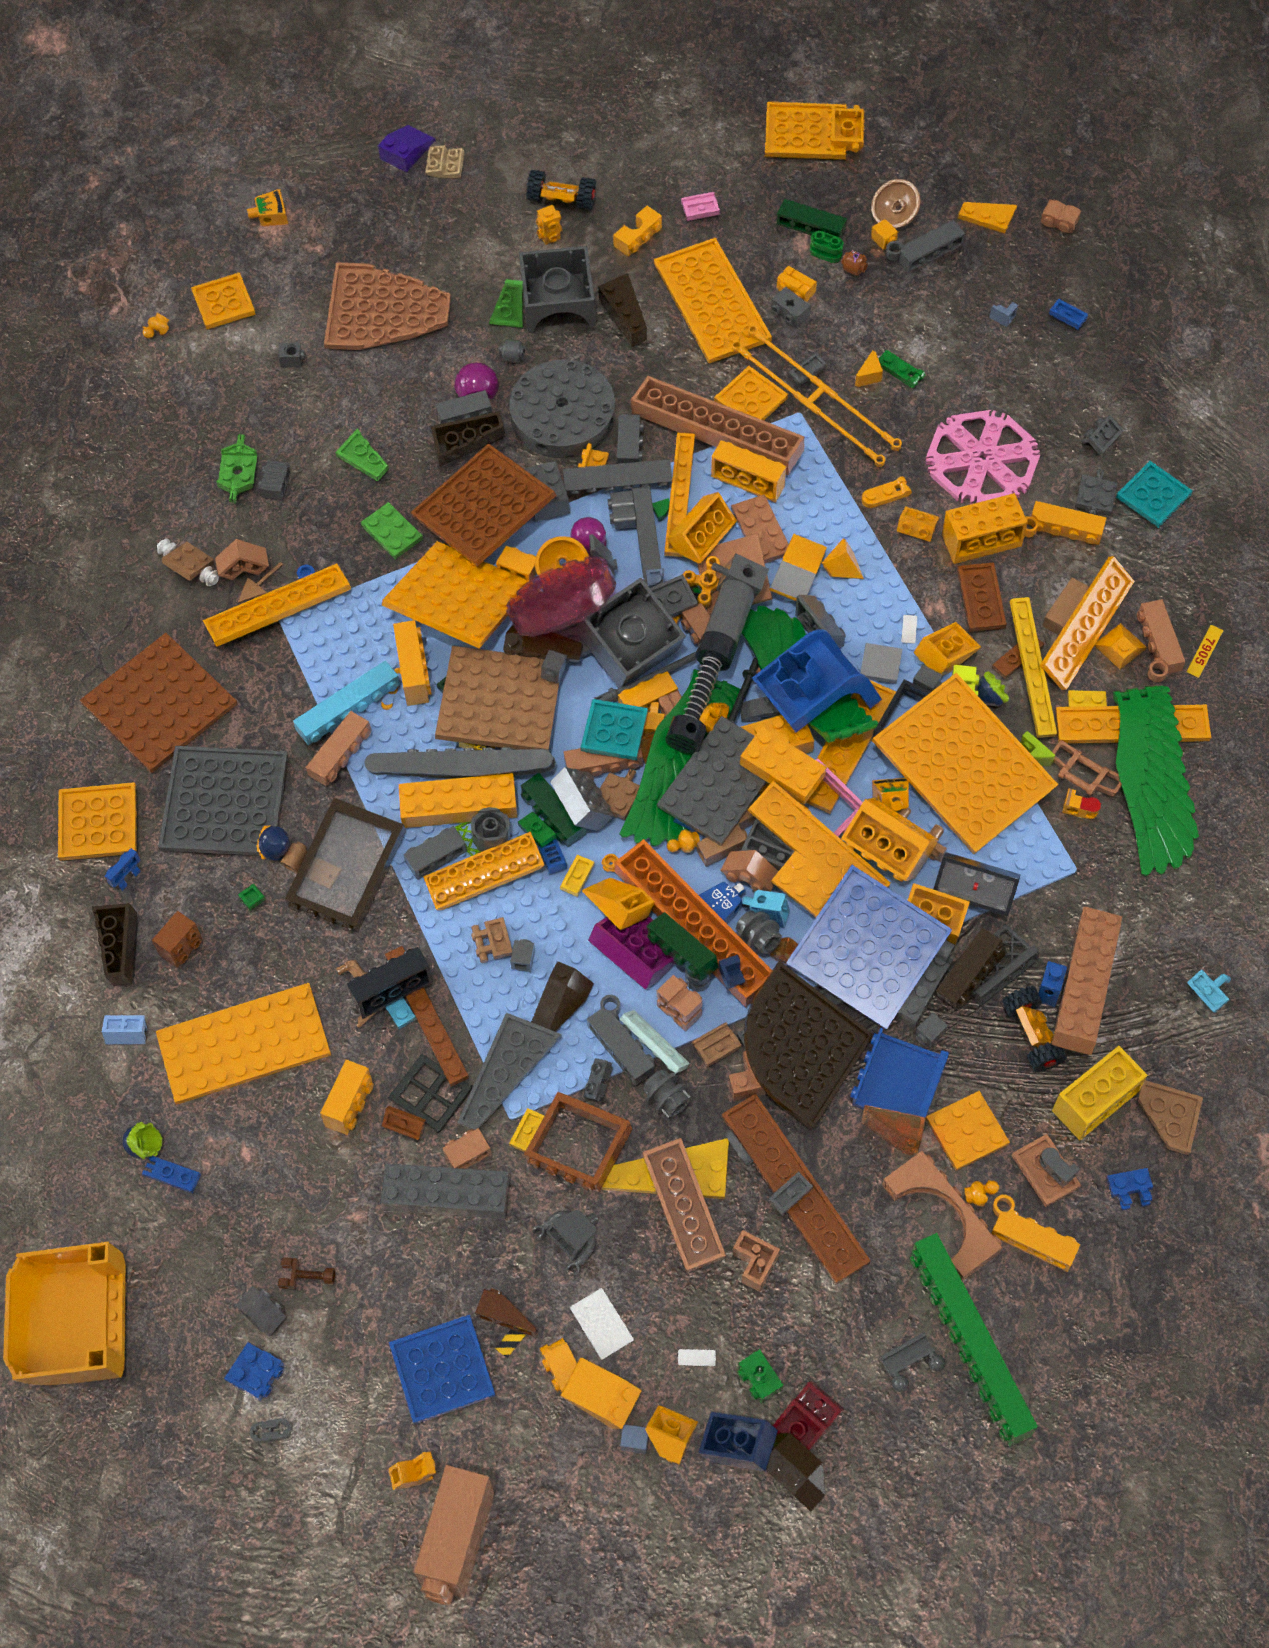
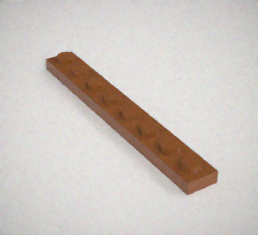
M403 946L385 953L387 961L403 955L405 952ZM424 987L406 996L450 1086L452 1087L469 1079Z

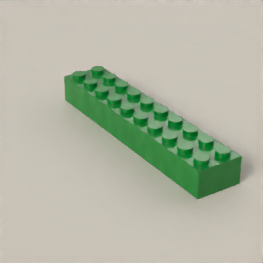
M935 1233L915 1242L910 1257L911 1264L915 1269L918 1268L921 1274L919 1276L920 1281L930 1292L929 1298L933 1306L938 1307L940 1311L939 1318L943 1325H947L950 1331L948 1334L951 1342L957 1344L960 1350L958 1352L962 1363H966L970 1370L968 1371L970 1379L973 1383H977L980 1389L978 1393L982 1402H986L990 1408L988 1411L990 1418L994 1423L997 1422L1002 1441L1004 1443L1007 1442L1010 1447L1033 1436L1038 1426L939 1235Z

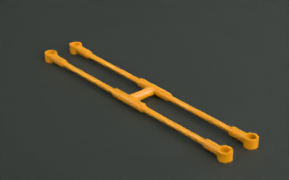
M756 325L749 326L748 335L753 338L756 337L763 344H767L819 387L811 396L806 398L800 392H796L752 357V354L742 347L740 341L736 340L732 343V351L734 353H739L747 360L752 361L791 392L798 401L816 415L821 416L861 448L867 456L874 460L877 467L884 466L885 457L865 447L821 412V409L813 403L824 392L831 398L836 399L879 433L891 445L892 450L899 451L901 449L902 441L900 439H894L888 433L883 432L839 397L838 393L815 375L810 374L772 344L767 337L759 332Z

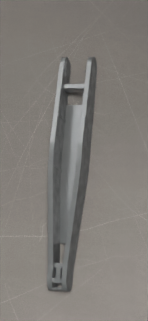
M504 747L501 750H494V748H482V750L464 748V751H456V749L452 748L445 749V751L426 749V752L408 749L407 752L373 753L368 755L364 762L366 769L376 775L387 774L445 779L513 773L514 776L547 773L552 771L556 765L555 758L548 750H513L510 747Z

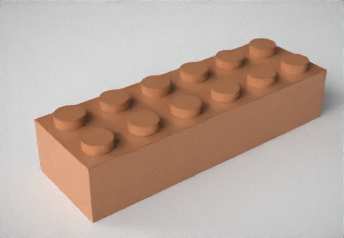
M679 1138L642 1152L686 1273L726 1259L724 1249L682 1139Z

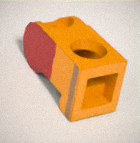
M1069 788L1062 813L1086 819L1096 818L1101 808L1100 801L1094 797L1085 798L1075 795L1076 790Z

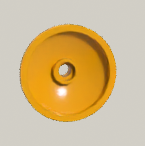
M558 536L549 539L540 547L535 559V568L539 579L547 587L556 591H569L577 588L586 579L590 569V558L587 550L579 541L567 536ZM561 559H565L566 564L561 565L559 561Z

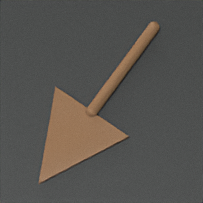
M282 562L278 563L257 583L247 578L238 603L266 594L267 592L259 585L281 567Z

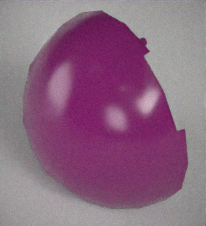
M475 362L469 363L459 370L455 378L454 387L459 397L486 390L488 398L492 399L498 392L499 382L496 373L488 365Z

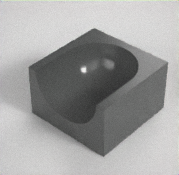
M587 246L519 252L528 333H535L536 325L544 317L560 312L578 314L587 320L589 327L596 326L595 299Z
M639 578L582 616L576 630L577 634L618 688L633 682L677 652L686 637L642 578Z

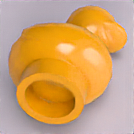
M159 313L154 317H150L148 319L149 326L142 327L143 336L147 339L152 338L155 334L154 330L160 332V335L166 334L169 329L167 324L169 319Z
M686 829L682 830L678 841L675 839L668 841L667 849L672 853L677 852L679 849L684 853L692 852L697 847V843L700 842L697 832H690Z
M988 1180L985 1185L980 1181H975L970 1187L965 1188L966 1200L969 1204L974 1203L977 1206L983 1207L988 1201L986 1193L990 1195L996 1194L999 1191V1185L994 1180Z

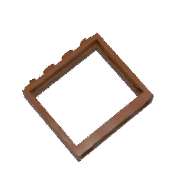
M557 1092L524 1155L528 1161L527 1163L533 1165L534 1168L538 1169L541 1167L552 1176H562L565 1181L571 1184L576 1182L581 1184L587 1191L595 1190L600 1193L632 1131L630 1121ZM561 1108L617 1131L594 1177L537 1154Z

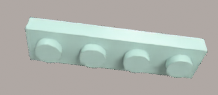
M635 1010L624 1013L619 1019L638 1037L641 1043L651 1049L653 1054L666 1064L669 1070L678 1073L685 1070L690 1064Z

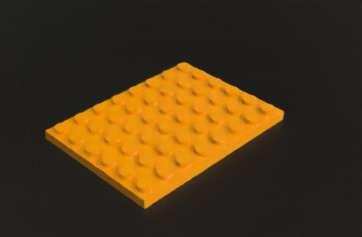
M957 673L872 739V742L973 854L977 853L1058 786V783Z

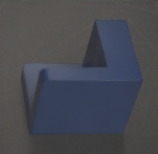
M738 955L719 961L718 969L726 989L745 983Z

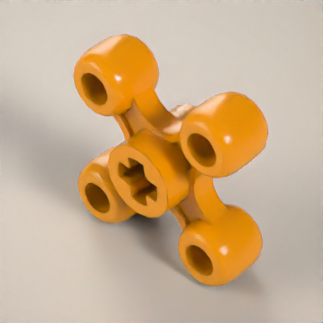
M716 556L707 558V570L701 575H697L691 570L683 573L689 587L693 585L701 587L702 592L698 595L697 602L698 604L702 603L704 608H708L711 605V593L716 590L720 580L715 574L717 571L711 569L713 563L720 565V561Z

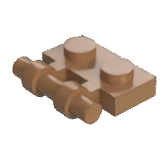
M503 917L484 922L486 929L480 930L479 925L471 927L473 932L471 934L472 940L475 941L477 947L475 950L476 955L481 963L488 962L487 954L489 953L493 954L494 960L512 955V947ZM488 937L490 945L484 946L483 939Z

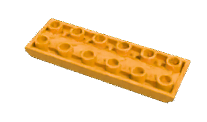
M528 832L496 847L425 875L423 878L436 910H444L543 868L544 862L531 832Z

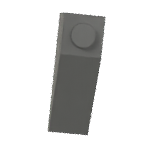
M593 534L589 535L593 580L614 578V570H617V561L613 559L612 552Z

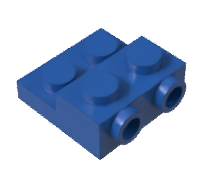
M247 1342L224 1380L261 1402L263 1397L266 1398L271 1392V1385L274 1380L279 1379L282 1375L284 1364L268 1352L262 1351Z

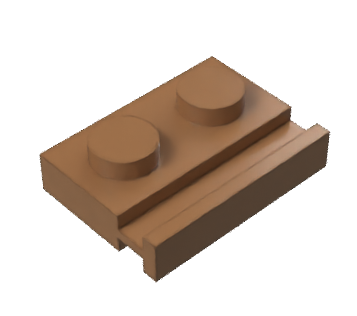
M727 1022L692 1041V1045L696 1048L697 1053L707 1067L739 1050L742 1046L733 1031L728 1027Z

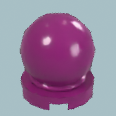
M584 517L574 523L570 531V537L576 539L585 547L590 558L589 535L593 534L606 546V531L598 519Z

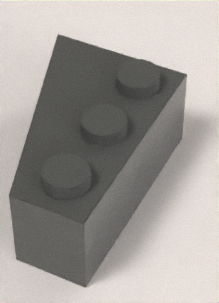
M757 818L741 851H758L778 871L795 852Z

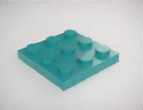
M1149 461L1117 493L1116 498L1159 528L1192 495L1193 490Z
M592 699L580 747L581 751L637 761L648 708Z

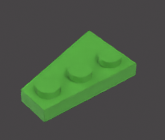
M506 279L489 324L523 327V281Z
M358 429L335 452L338 458L376 481H379L389 470L386 462L377 451H374Z

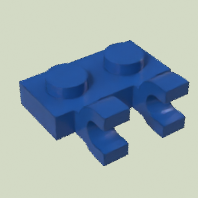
M130 848L128 852L121 855L119 861L107 870L105 878L113 888L118 885L119 889L123 891L128 886L124 880L125 876L130 871L135 877L141 872L137 866L141 860L135 850Z
M1147 1168L1107 1175L1106 1180L1112 1198H1119L1122 1210L1131 1208L1132 1200L1129 1194L1133 1193L1139 1194L1142 1207L1151 1204L1152 1196L1149 1190L1153 1189V1185Z

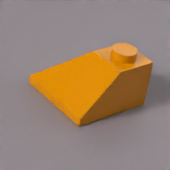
M1121 623L1094 645L1120 670L1147 649Z
M658 1405L645 1430L659 1456L669 1462L680 1464L698 1421Z

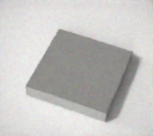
M866 643L860 674H864L871 680L897 684L902 649Z

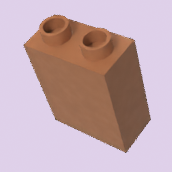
M448 1465L445 1466L414 1569V1574L422 1586L421 1592L426 1594L425 1599L450 1606L453 1596L465 1598L495 1495L488 1476Z

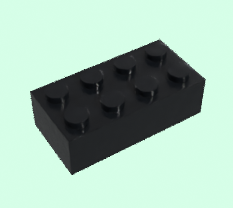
M419 947L408 949L397 958L389 959L380 967L370 969L368 973L362 976L354 977L347 983V987L355 1007L362 1019L431 984L433 979L429 964Z

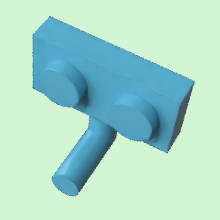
M1201 969L1187 982L1214 1013L1230 1000L1219 988L1223 983L1231 981L1230 976L1226 974H1221L1213 981Z

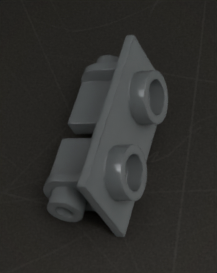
M595 1058L583 1097L601 1102V1098L604 1099L607 1085L603 1084L602 1080L609 1081L611 1071L613 1070L611 1062Z

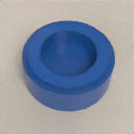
M311 565L300 566L297 569L298 580L315 573L314 568Z

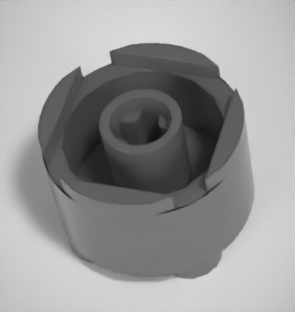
M494 807L483 808L478 811L475 817L473 816L471 820L472 841L479 851L483 852L510 840L509 818L506 814L500 812V809Z

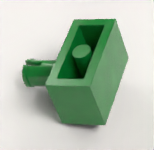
M760 1349L738 1363L739 1370L737 1374L743 1382L747 1381L749 1384V1392L754 1400L758 1399L762 1404L783 1390L782 1382Z

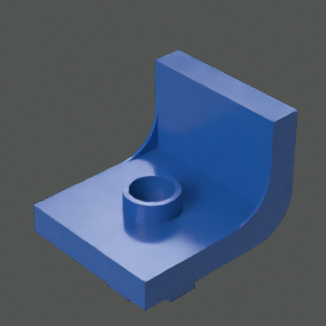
M823 629L814 630L805 635L752 677L757 686L795 732H798L844 695L857 693L870 709L882 700L870 680L864 674L858 672L839 649L831 635Z

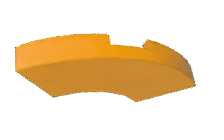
M711 703L704 709L699 720L706 726V732L713 731L715 724L721 716L727 719L729 711L727 704Z

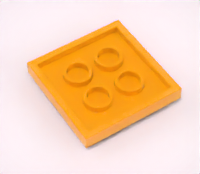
M240 272L191 287L207 330L256 315Z
M748 366L714 397V402L764 421L788 399V393Z
M980 1091L926 1116L927 1123L955 1171L1010 1144Z

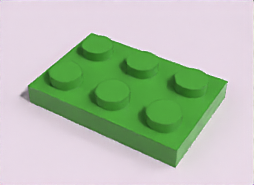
M389 502L361 522V526L395 560L423 540L422 534Z

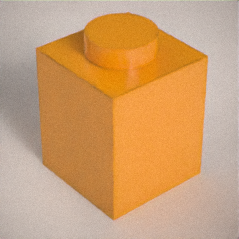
M886 219L872 226L871 239L883 251L889 242L897 241L898 231Z

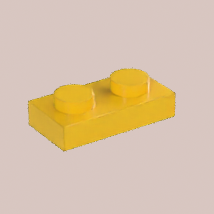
M1068 690V707L1107 706L1106 691Z
M576 855L560 885V890L578 897L595 862Z
M527 1108L509 1145L525 1152L544 1115Z

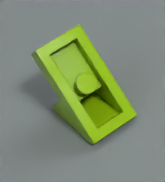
M1025 732L1020 743L1041 766H1051L1054 762L1055 754L1030 732Z

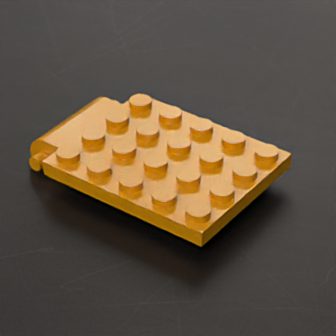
M767 102L765 157L846 159V151L858 152L864 147V109H860L859 105H854L853 109H848L847 104Z

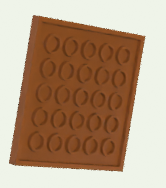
M488 443L410 513L413 518L471 563L479 566L555 498L556 494L551 488Z
M164 633L80 699L81 704L151 774L174 756L175 746H187L238 705L237 700L167 633Z

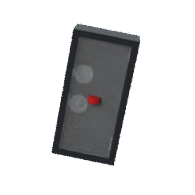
M945 852L933 890L970 901L969 905L1009 916L1021 874Z

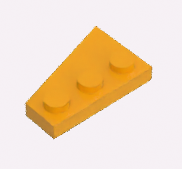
M964 202L958 214V219L1006 233L1017 205Z

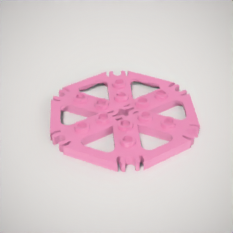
M991 410L953 415L951 418H947L946 423L948 425L942 422L940 427L938 425L926 456V465H933L928 467L929 475L955 500L958 501V498L961 496V503L964 502V499H970V504H974V500H976L975 503L1013 493H1015L1018 499L1020 497L1018 491H1022L1025 494L1026 490L1029 489L1040 458V450H1032L1037 449L1038 444L1036 440L1009 415L1004 420L1005 413H1002L1001 417H996V411L994 410L991 416H989ZM975 419H983L986 422L979 441L962 426V422ZM1004 427L1012 428L1023 439L1020 443L997 446ZM943 436L948 438L961 452L939 454L937 448ZM1027 460L1030 463L1024 477H1018L1005 465L1007 463ZM968 470L964 484L960 487L955 486L943 475V473ZM986 474L1004 492L988 495L982 494L981 488Z

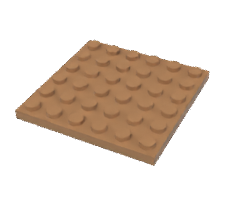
M452 646L435 739L501 748L510 747L517 750L545 749L549 751L559 683L541 678V666L545 659Z

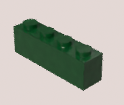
M784 199L777 212L776 225L808 235H812L816 231H823L842 239L846 231L847 218Z
M537 773L521 784L522 793L520 795L522 799L533 806L534 813L544 819L543 822L556 833L557 840L560 843H564L569 847L586 835V828L574 825L556 791L540 773Z
M665 912L647 925L648 939L653 944L659 945L664 954L672 956L677 965L686 968L691 977H696L698 980L703 981L719 968L717 956Z

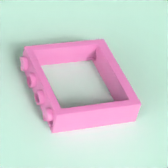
M827 768L823 780L854 810L835 830L834 834L839 836L841 833H845L863 802Z

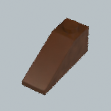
M493 1288L490 1291L483 1290L475 1312L478 1319L535 1338L537 1337V1329L502 1295L501 1291Z

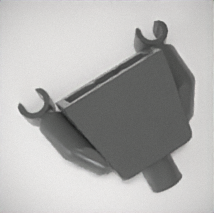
M580 1210L572 1212L556 1211L543 1222V1226H535L533 1233L535 1234L542 1230V1233L537 1236L538 1240H543L546 1234H548L572 1261L576 1259L575 1263H570L567 1267L568 1272L571 1267H577V1271L573 1275L575 1277L580 1273V1265H584L593 1253L596 1243L594 1236L597 1231L594 1225L598 1223V1218L594 1213H590L585 1217Z

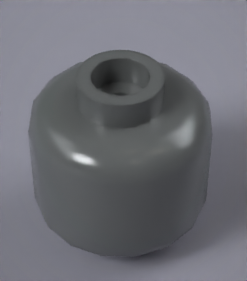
M506 339L499 346V354H501L503 361L518 363L524 358L525 346L522 345L521 341Z

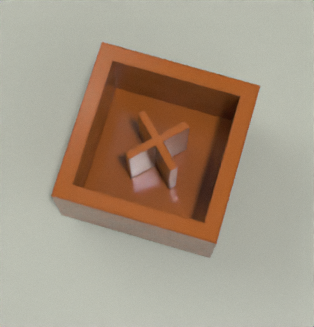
M177 911L156 934L152 942L159 956L178 968L180 964L186 962L192 950L199 947L202 937L196 923Z

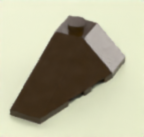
M513 624L506 632L503 651L508 655L545 659L548 651L551 650L567 655L566 661L580 662L583 644L532 624Z
M557 961L531 1022L557 1032L560 1029L559 1027L567 1019H570L573 1013L587 1001L594 983L576 968Z

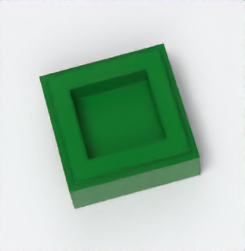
M254 883L238 894V897L250 911L266 900Z

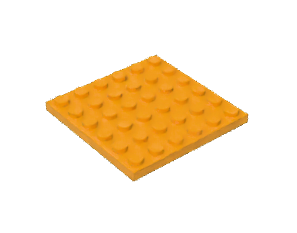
M437 541L384 597L382 606L480 649L530 591L533 582L510 574V572L503 569H498L496 566L484 561L479 566H475L452 547Z

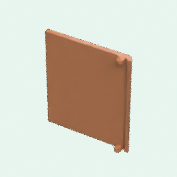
M758 533L717 544L707 557L698 564L699 574L701 575L707 570L706 560L710 556H716L723 567H726L735 554H739L765 567ZM719 572L715 573L718 578L722 575ZM766 576L762 590L755 597L752 605L772 600L768 576ZM717 590L711 593L712 603L707 608L710 616L719 594Z

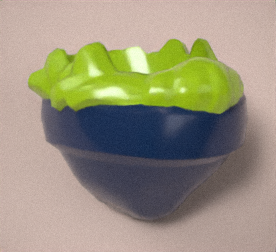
M989 671L985 672L984 676L979 680L977 687L978 697L986 705L998 707L1009 700L1008 694L1004 692L1005 685L1000 684L1001 680L996 679L995 675Z
M140 1122L125 1131L123 1147L130 1156L137 1159H145L158 1155V1151L162 1147L163 1138L151 1122L148 1124Z

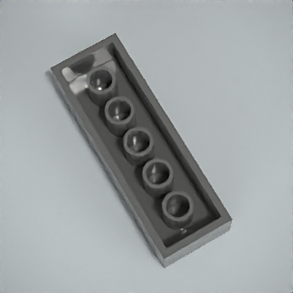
M385 1163L380 1204L383 1211L506 1219L510 1183L509 1173L504 1171Z

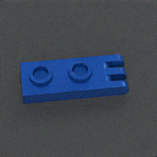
M155 1156L149 1157L148 1160L154 1162L155 1165L146 1163L145 1168L152 1171L143 1170V1176L193 1194L201 1176L199 1172Z

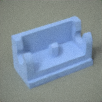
M144 1015L104 1016L102 1035L105 1044H146L145 1031H147V1025Z

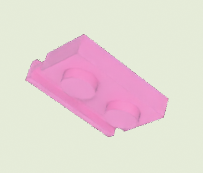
M714 192L681 198L687 221L720 214Z

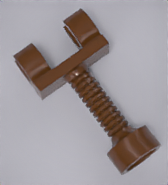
M284 1257L281 1260L282 1268L292 1269L290 1279L279 1278L278 1286L280 1289L296 1290L297 1278L322 1279L324 1284L334 1285L335 1268L326 1267L323 1272L299 1271L300 1262L298 1258Z

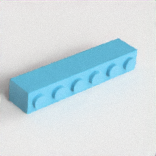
M386 660L293 720L295 730L307 745L317 742L326 733L334 731L350 711L356 714L362 712L373 702L379 701L388 692L397 689L400 685L398 674Z

